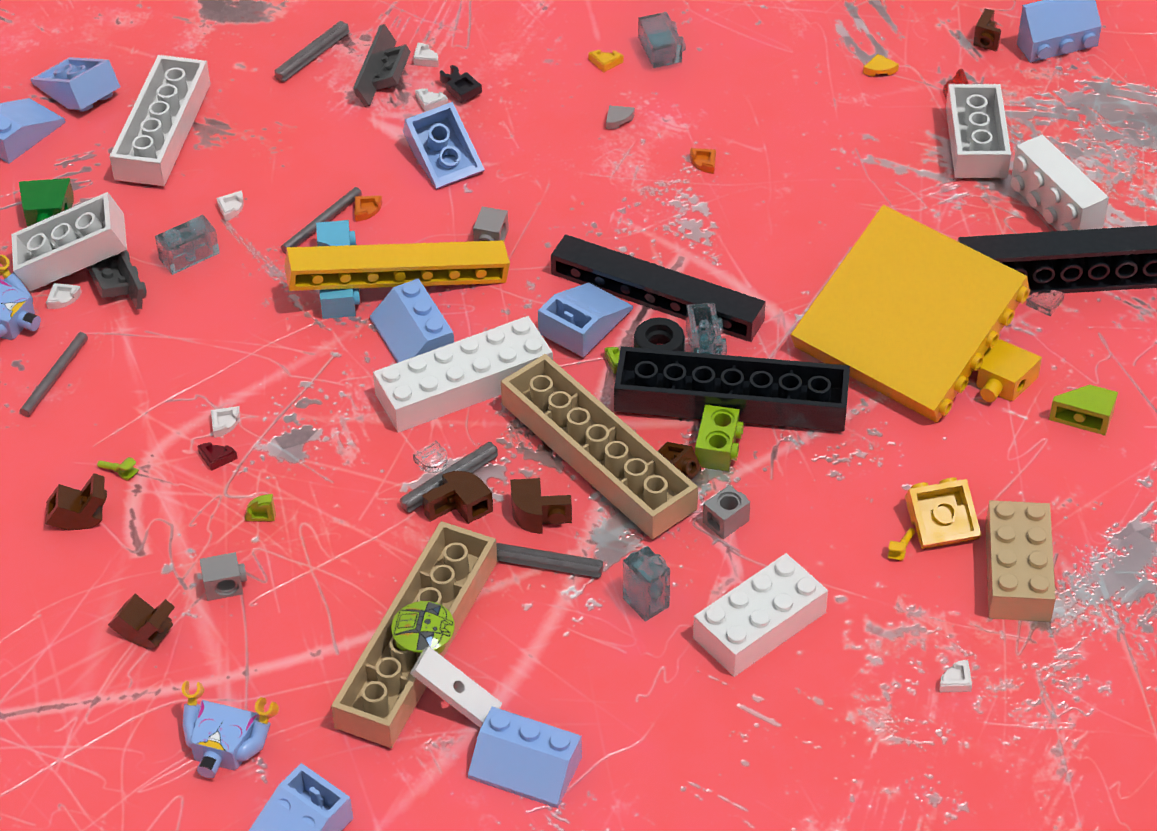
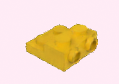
M951 477L943 479L939 484L928 485L927 482L912 485L911 489L906 493L905 499L911 523L916 526L921 549L970 541L981 537L967 479L957 480V478Z

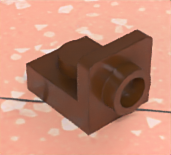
M984 9L975 27L974 46L992 51L998 50L1001 30L996 28L997 22L993 21L994 10Z
M666 442L658 450L663 457L690 480L701 471V466L692 446Z

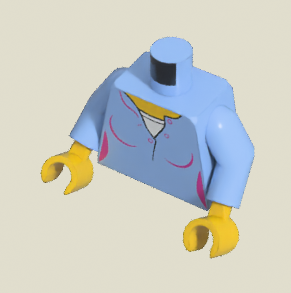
M0 255V264L3 265V267H0V276L4 277L3 280L0 279V338L13 340L24 328L33 332L36 331L40 326L41 318L35 315L33 298L25 285L14 272L10 273L8 270L9 259L5 255Z
M185 681L182 684V693L188 698V703L184 704L183 732L186 745L192 749L194 759L200 762L197 767V772L206 778H214L219 767L236 770L243 761H247L263 749L271 725L268 722L269 718L276 716L279 711L276 702L272 701L269 710L265 712L264 707L267 699L259 698L255 703L257 713L202 700L200 704H197V699L204 693L203 685L197 682L196 693L190 695L189 681Z

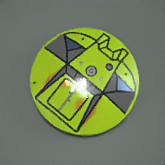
M419 601L406 605L397 612L391 625L392 635L397 648L416 653H422L428 646L437 653H441L445 649V644L451 639L455 628L454 619L449 610L438 603L430 601Z

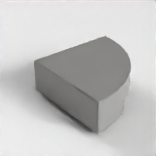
M609 105L606 129H617L619 125L627 121L628 123L631 122L635 115V107Z

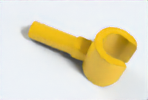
M913 528L908 529L900 542L890 540L887 558L904 560L908 543L915 534Z

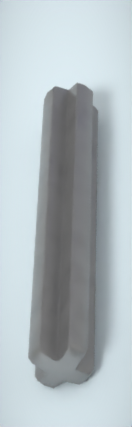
M343 21L336 23L275 69L276 79L285 82L349 33V25Z
M492 442L485 443L401 497V507L408 513L423 505V494L443 485L442 474L452 471L472 473L498 456L497 447Z
M496 543L497 561L596 578L601 577L603 572L602 560Z

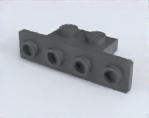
M385 24L379 26L353 87L355 95L365 107L371 105L376 90L386 87L391 88L398 84L411 53L406 44L395 47L396 40Z
M127 250L87 267L102 298L129 294L135 308L142 309L143 298H146L147 294L144 282H140L137 268L132 266Z

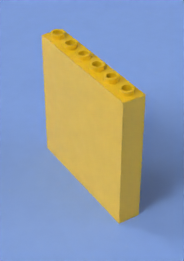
M882 205L795 327L791 337L794 347L826 364L849 365L850 377L938 423L942 415L946 416L950 412L956 395L962 393L967 387L969 376L973 370L977 371L981 367L986 351L996 345L1000 336L999 333L1004 325L1008 326L1012 322L1015 309L1019 303L1023 304L1030 294L1028 277L894 209Z

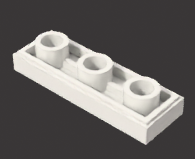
M429 646L423 650L410 672L412 676L480 728L491 707L500 709L502 705L501 701Z

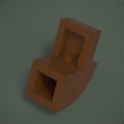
M452 471L442 474L443 485L423 494L424 514L430 522L454 509L460 513L468 524L493 512L492 491L478 476L470 472Z
M93 473L81 491L58 484L46 501L45 524L69 531L90 529L98 525L102 521L103 505L107 498V490L104 489L105 477Z
M540 478L510 480L512 515L515 522L522 529L531 533L543 534V524L559 525L572 523L571 495L541 496Z
M135 593L123 604L108 626L127 641L143 648L153 649L159 645L174 625L171 622L172 619L168 616L175 606L165 599L154 609Z

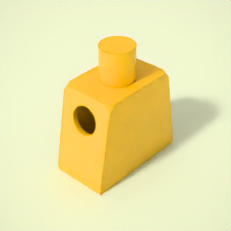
M998 339L996 345L993 348H989L984 354V361L978 370L976 385L981 389V397L987 402H994L998 396L1008 401H1014L1039 377L1042 357Z

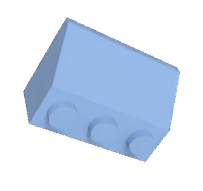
M1041 0L1023 5L1017 45L1028 61L1031 63L1098 46L1102 26L1096 0Z
M419 278L393 287L370 315L371 322L397 363L454 343V334L451 327Z
M492 706L479 730L468 772V779L558 808L582 759V736Z

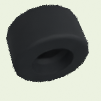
M661 317L651 318L642 322L636 328L634 347L684 352V332L678 323L670 319Z

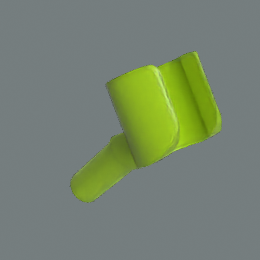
M131 457L125 459L121 464L101 460L97 463L99 468L113 470L124 480L131 479L139 471V469L133 467L136 461Z

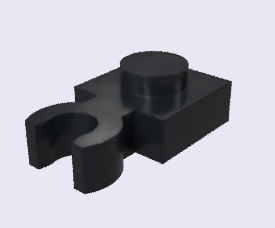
M455 65L450 66L451 74H446L442 70L439 71L440 81L446 84L447 91L461 103L482 93V85L467 72L460 75L459 69Z

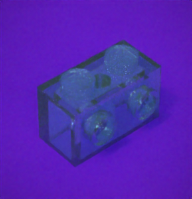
M663 12L639 17L638 38L653 68L682 62V51L686 49L683 36L679 37L676 22L671 21L668 13Z
M200 215L155 236L159 259L172 275L220 253L216 229L204 215Z
M715 302L687 305L686 331L690 352L726 355V339L721 338V334H723L721 317L717 318Z
M648 546L637 552L630 553L623 560V599L645 622L670 607V568L667 566L664 558L660 554H655Z

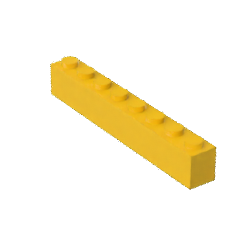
M503 240L287 247L284 268L289 291L396 287L418 278L423 286L506 283L510 261Z

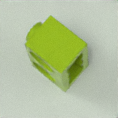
M705 404L695 446V454L701 468L729 472L731 461H737L739 443H736V438L742 439L744 422L739 421L740 409Z

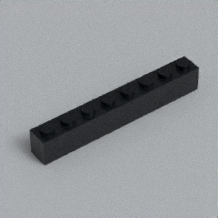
M565 234L551 254L552 275L581 285L590 283L619 298L752 342L765 321L766 301L590 243L580 238Z

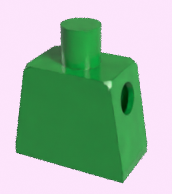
M70 178L19 182L27 227L72 208L74 194Z

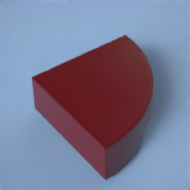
M208 442L197 446L199 454L211 471L238 459L237 452L228 445L224 447L212 445V443Z

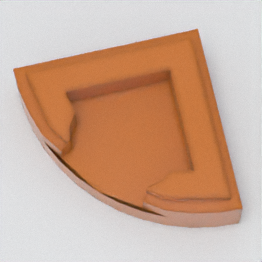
M690 148V160L697 169L714 174L716 150Z
M382 195L356 196L355 221L367 220L376 215L382 207Z

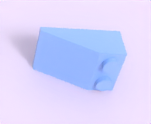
M69 57L30 79L34 86L67 109L79 110V112L91 109L93 103L98 100L110 98L113 96V91L121 87L109 59Z
M30 98L0 103V159L8 164L66 123L65 119Z
M453 102L405 119L403 127L404 136L413 155L436 190L484 172L485 169Z

